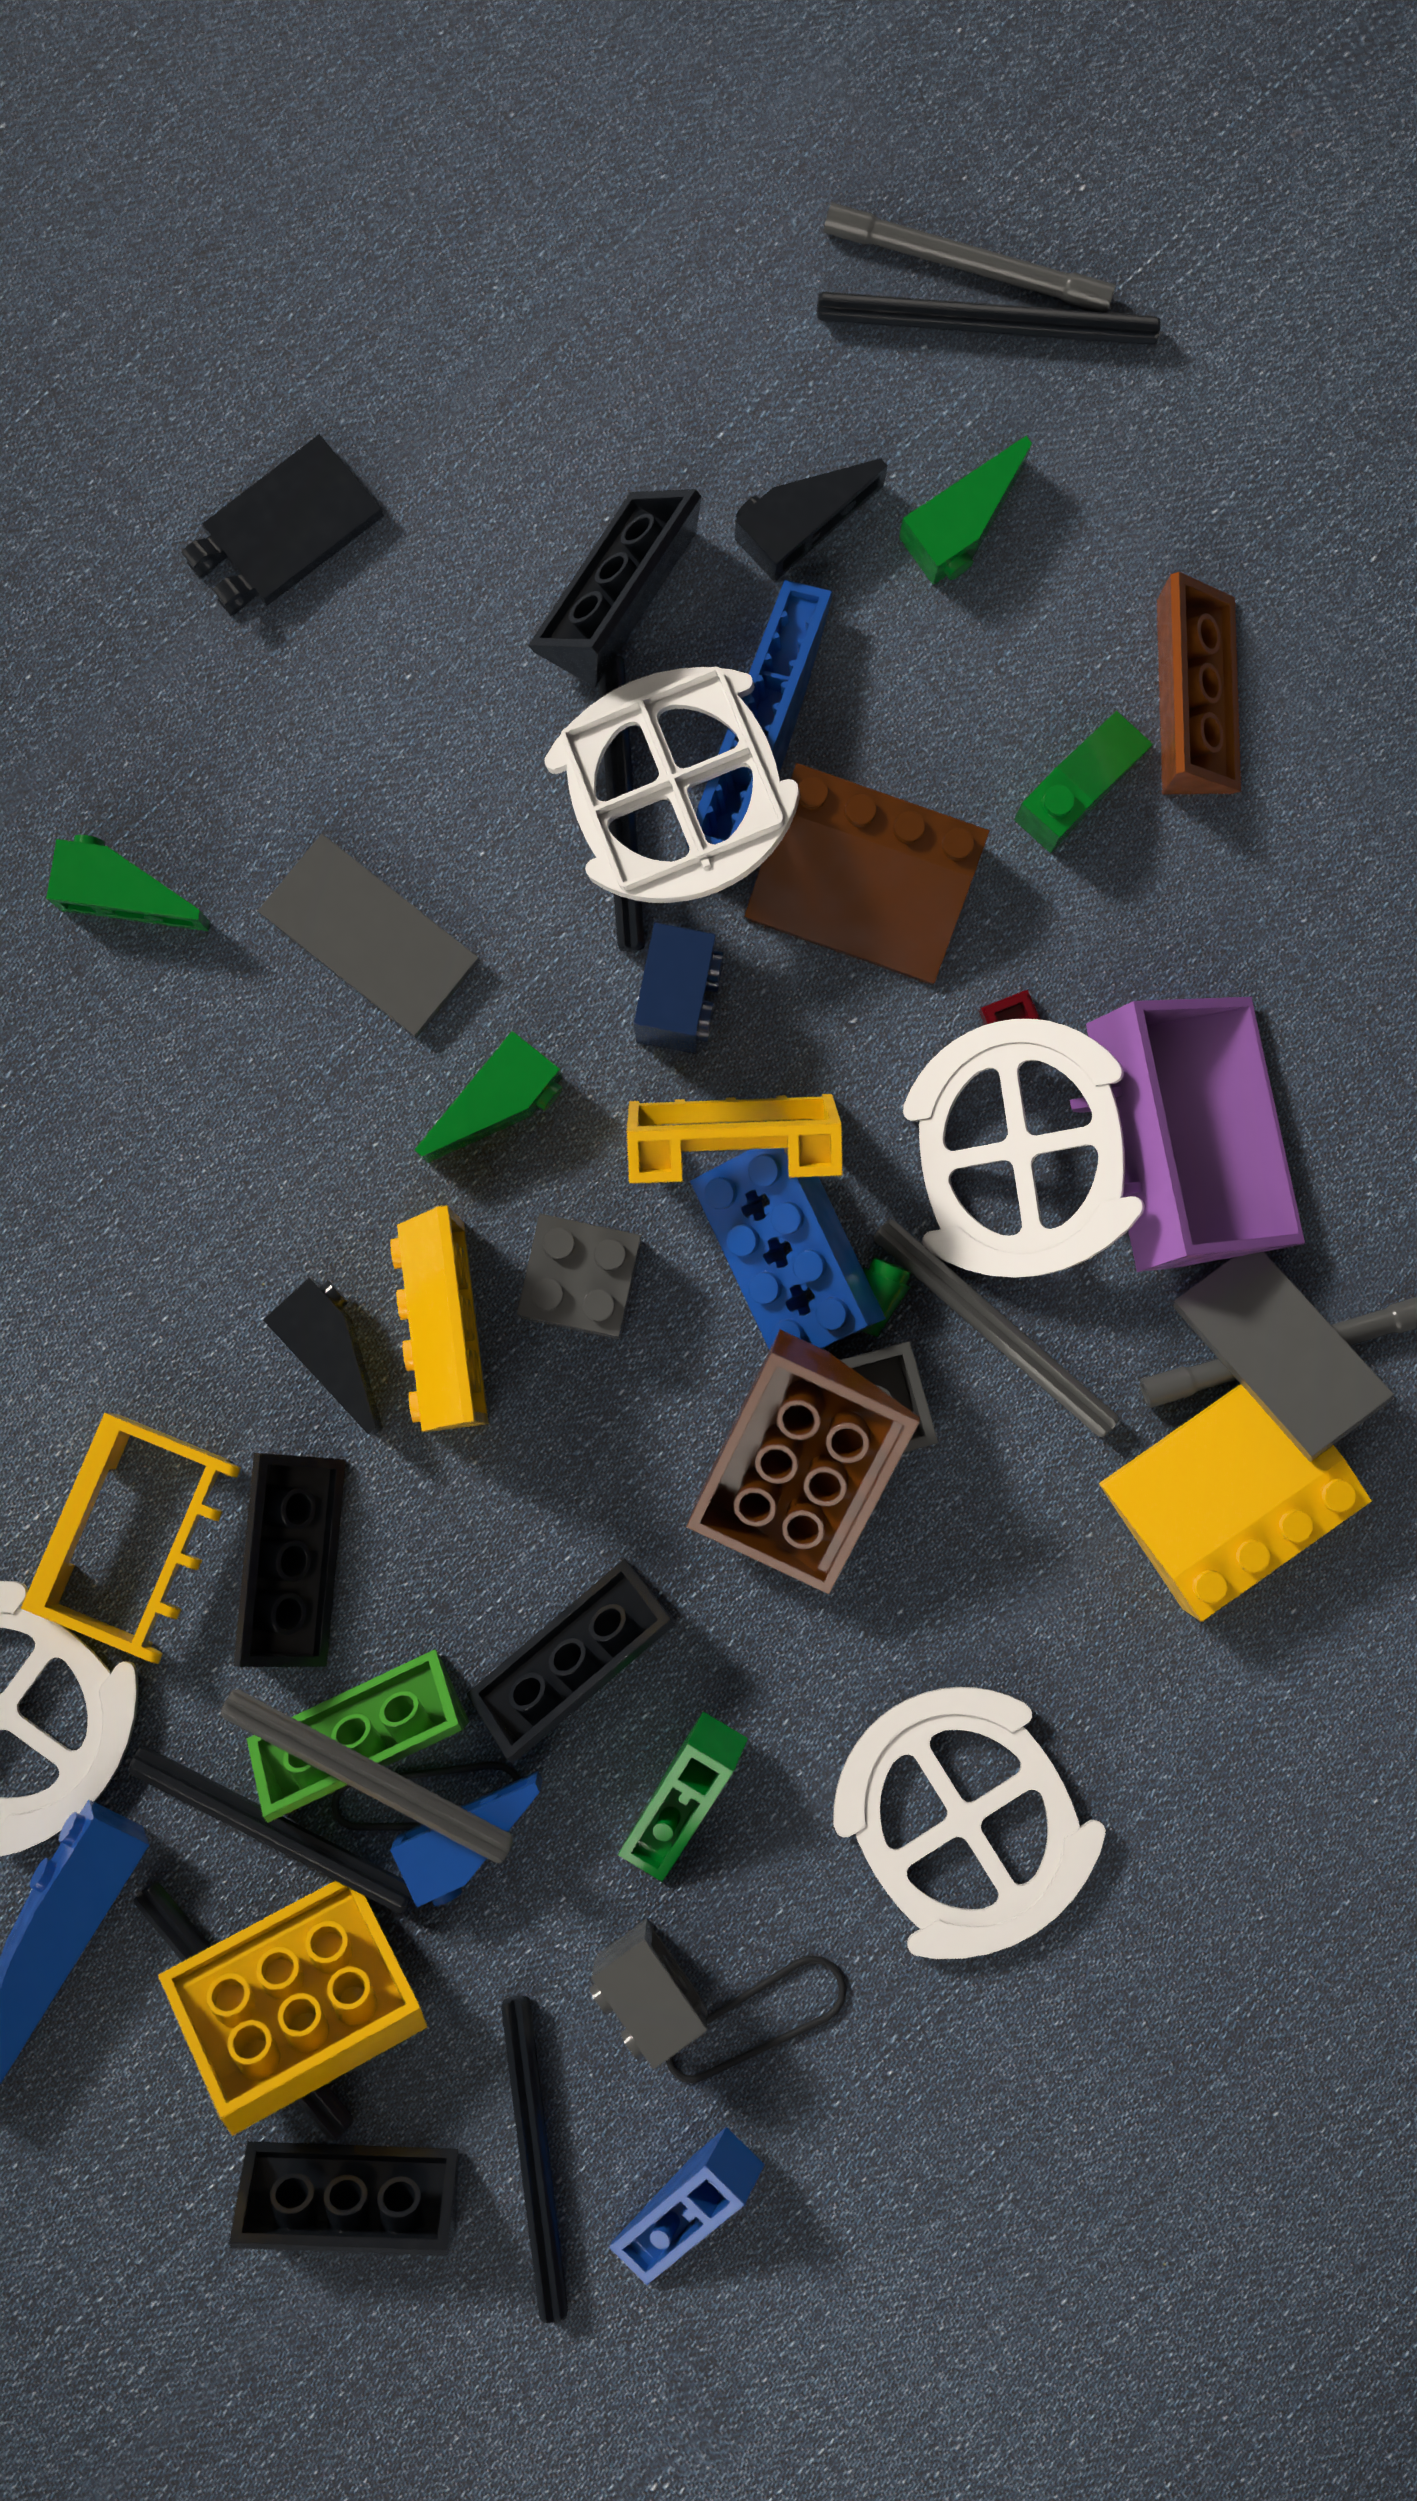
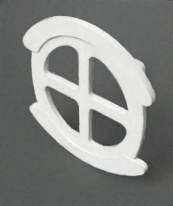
M716 666L679 668L654 673L631 681L609 692L590 705L567 728L563 729L544 761L548 771L552 774H559L567 770L569 792L576 818L587 843L596 857L590 860L585 867L586 873L593 883L611 893L635 901L649 903L685 902L717 893L745 878L758 868L782 841L795 816L800 792L796 781L786 779L780 782L776 762L767 738L753 713L741 699L751 694L754 690V682L749 674ZM673 709L701 712L723 723L737 736L739 742L732 750L691 767L679 768L674 762L658 720L662 713ZM633 725L639 726L644 733L659 771L658 778L650 784L611 800H598L596 798V779L599 765L606 749L622 730ZM747 767L751 769L753 774L752 795L748 810L741 824L727 840L715 845L708 843L689 799V791L696 785L737 768ZM660 800H668L673 805L689 845V853L686 857L672 862L641 856L625 847L609 831L610 823L616 818Z
M1010 1019L983 1025L960 1036L943 1048L920 1073L910 1089L903 1108V1114L906 1119L915 1122L920 1121L919 1143L922 1171L930 1204L941 1228L927 1232L922 1239L923 1246L938 1258L965 1270L989 1276L1032 1277L1066 1270L1087 1261L1110 1247L1130 1230L1143 1214L1145 1205L1138 1197L1130 1196L1123 1198L1125 1179L1123 1131L1119 1110L1110 1085L1118 1083L1124 1076V1070L1120 1062L1097 1041L1082 1032L1062 1024L1039 1019ZM1027 1061H1041L1065 1074L1085 1097L1092 1112L1091 1122L1087 1126L1032 1135L1027 1128L1019 1076L1020 1066ZM987 1069H996L1000 1076L1008 1135L1006 1139L994 1144L956 1151L949 1150L945 1144L946 1127L958 1096L964 1087L980 1072ZM1087 1145L1094 1146L1098 1152V1164L1092 1187L1078 1211L1063 1225L1052 1229L1046 1228L1041 1221L1033 1168L1034 1159L1043 1153ZM1009 1161L1013 1165L1022 1221L1020 1232L1011 1236L1001 1235L979 1223L965 1209L952 1187L951 1176L955 1170Z
M0 1581V1628L28 1634L34 1639L35 1648L5 1691L0 1694V1731H10L54 1763L59 1769V1777L53 1785L41 1792L22 1797H0V1857L21 1852L46 1841L62 1830L66 1820L73 1812L80 1814L88 1799L95 1802L100 1797L119 1769L130 1743L137 1714L139 1693L138 1674L134 1663L130 1661L121 1662L110 1672L95 1652L69 1629L21 1609L28 1593V1588L25 1584L18 1581ZM53 1658H60L67 1663L77 1678L85 1698L87 1733L83 1744L78 1750H70L24 1717L19 1710L21 1700Z
M950 1687L924 1692L908 1698L881 1715L864 1732L850 1752L841 1771L833 1808V1824L836 1833L846 1838L853 1834L856 1835L867 1862L887 1894L900 1910L920 1928L911 1934L907 1940L908 1949L915 1956L932 1959H964L991 1954L1014 1946L1029 1938L1052 1922L1073 1901L1087 1881L1100 1855L1106 1834L1104 1825L1097 1820H1089L1083 1825H1079L1075 1809L1063 1781L1041 1746L1023 1727L1032 1718L1031 1709L1024 1702L1009 1695L976 1687ZM945 1730H963L984 1735L997 1741L1017 1756L1020 1762L1019 1772L975 1801L967 1802L961 1798L931 1750L930 1740L934 1735ZM903 1755H911L916 1759L943 1802L947 1815L942 1822L899 1849H893L885 1842L880 1819L881 1794L886 1776L892 1764ZM1028 1790H1036L1042 1796L1047 1817L1045 1853L1035 1876L1027 1883L1017 1884L1012 1880L982 1832L981 1823L987 1816ZM961 1837L967 1841L998 1892V1898L994 1904L983 1909H965L950 1906L929 1897L919 1890L908 1879L907 1870L913 1863L949 1840Z

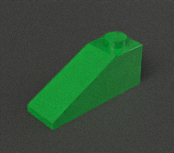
M1027 435L903 518L899 539L932 585L946 576L949 580L959 577L974 563L973 558L1026 464L1032 445Z
M1118 711L1114 712L1023 801L1014 821L1051 854L1153 746V743Z
M75 835L74 841L56 839L46 899L60 911L209 931L210 921L198 908L114 850L105 846L104 840L88 835Z
M511 1031L414 1151L429 1163L531 1117L538 1107L546 1111L563 1090V1087L558 1084L563 1078L560 1068L515 1032Z
M703 1711L622 1845L618 1856L663 1882L734 1772L748 1738Z

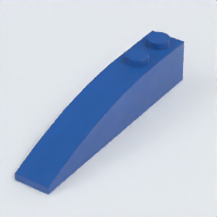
M788 580L783 582L749 671V675L754 682V690L751 694L741 698L753 713L767 738L776 762L778 774L783 765L804 700L833 597L830 590ZM729 728L718 755L732 750L738 745L739 739ZM740 767L708 780L695 813L708 843L715 845L727 840L741 824L748 810L752 795L753 774L751 769Z
M89 1799L80 1814L73 1812L66 1820L59 1835V1842L61 1844L51 1860L43 1859L36 1868L30 1881V1888L32 1890L6 1940L0 1956V2084L149 1846L142 1825Z

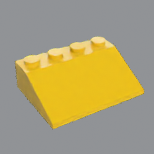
M448 1205L439 1206L398 1224V1238L390 1240L394 1269H402L405 1288L399 1289L396 1292L400 1320L408 1319L411 1340L403 1341L404 1363L406 1371H415L417 1391L409 1392L410 1414L413 1423L421 1422V1430L423 1432L489 1424L464 1222Z
M1241 1384L1098 1483L1181 1608L1201 1622L1372 1502L1352 1469L1334 1445L1309 1462Z
M337 1881L320 1888L158 1975L219 2117L232 2136L428 2028L422 2010L366 1897Z

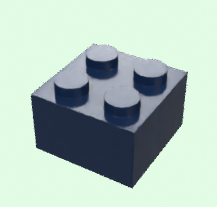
M654 922L634 1019L636 1043L696 1054L698 1040L708 1042L714 1013L712 1012L714 1002L707 1001L708 991L718 993L723 970L724 952L716 950V934Z

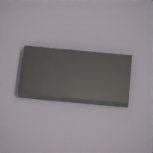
M323 834L317 838L258 909L261 916L416 1039L480 962L479 957Z
M1264 1252L1231 1258L1174 1301L1173 1308L1309 1462L1313 1461L1391 1402L1394 1397L1392 1391Z

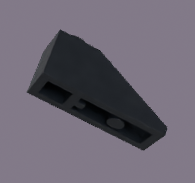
M880 458L773 487L761 498L755 495L747 500L736 514L735 541L776 582L884 487L888 465Z
M308 1278L263 1321L368 1435H376L383 1427L352 1318L343 1310L349 1301L329 1280L321 1286L318 1281Z

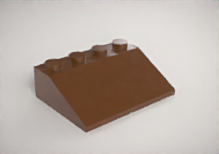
M796 763L791 779L796 781L800 792L797 810L784 838L773 853L761 864L744 919L934 985L990 830Z
M780 1329L695 1501L686 1528L830 1594L917 1428L920 1417L828 1351Z

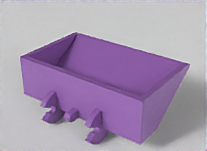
M1252 997L1132 1001L1087 1023L1088 1037L1107 1049L1120 1062L1124 1070L1122 1080L1110 1085L1119 1110L1125 1149L1123 1198L1130 1196L1138 1197L1145 1205L1143 1214L1128 1230L1137 1272L1179 1268L1305 1244ZM1085 1097L1070 1100L1073 1112H1091Z

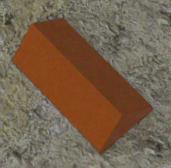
M1176 572L1170 574L1157 599L1162 794L1241 792L1235 597L1186 574Z

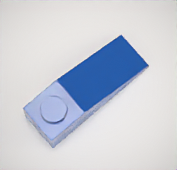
M538 1770L460 1807L508 1832L540 1793L543 1779ZM423 1824L397 1835L390 1849L416 1907L432 1901L434 1906H440L458 1897L463 1892L461 1887L468 1883L487 1859Z
M725 2127L680 2168L613 2239L609 2248L648 2285L745 2205L765 2164L737 2136Z

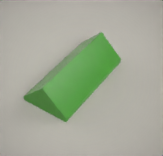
M436 1649L292 1717L384 1767L462 1731L470 1722ZM256 1735L246 1738L262 1815L267 1823L348 1785Z

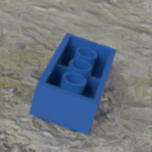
M787 1148L750 1149L690 1180L769 1350L780 1329L821 1349H825L886 1319L819 1177L789 1178ZM766 1195L769 1198L770 1204L763 1208L762 1200L763 1196ZM786 1242H788L792 1248V1252L788 1253L787 1255H785L784 1246ZM811 1289L815 1299L808 1303L805 1293Z

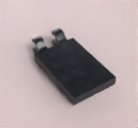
M318 434L203 522L202 526L209 537L191 542L181 553L187 559V565L199 579L211 573L226 558L240 573L237 576L222 580L212 589L218 597L217 600L231 617L242 610L257 595L268 606L384 517L378 503L322 436Z

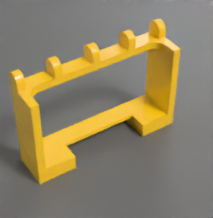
M822 1094L821 1097L787 1098L786 1095L776 1096V1098L736 1100V1097L725 1098V1100L686 1102L685 1099H675V1102L659 1103L629 1101L627 1122L629 1184L682 1182L681 1152L787 1148L789 1178L842 1176V1126L832 1094ZM773 1120H793V1121H773ZM746 1121H766V1122H746ZM719 1122H739V1123H719ZM692 1123H712V1124H692ZM666 1124H686V1125H666Z
M104 1413L21 1609L146 1661L159 1664L163 1653L152 1647L153 1642L149 1641L153 1627L159 1614L172 1619H178L182 1609L166 1602L167 1594L180 1565L193 1570H199L202 1559L186 1553V1549L200 1516L218 1522L221 1518L223 1511L206 1504L218 1475L221 1472L226 1476L237 1478L241 1467L230 1463L229 1459L119 1414ZM130 1435L206 1466L135 1635L59 1604L75 1566L70 1563V1560L109 1469L117 1468Z

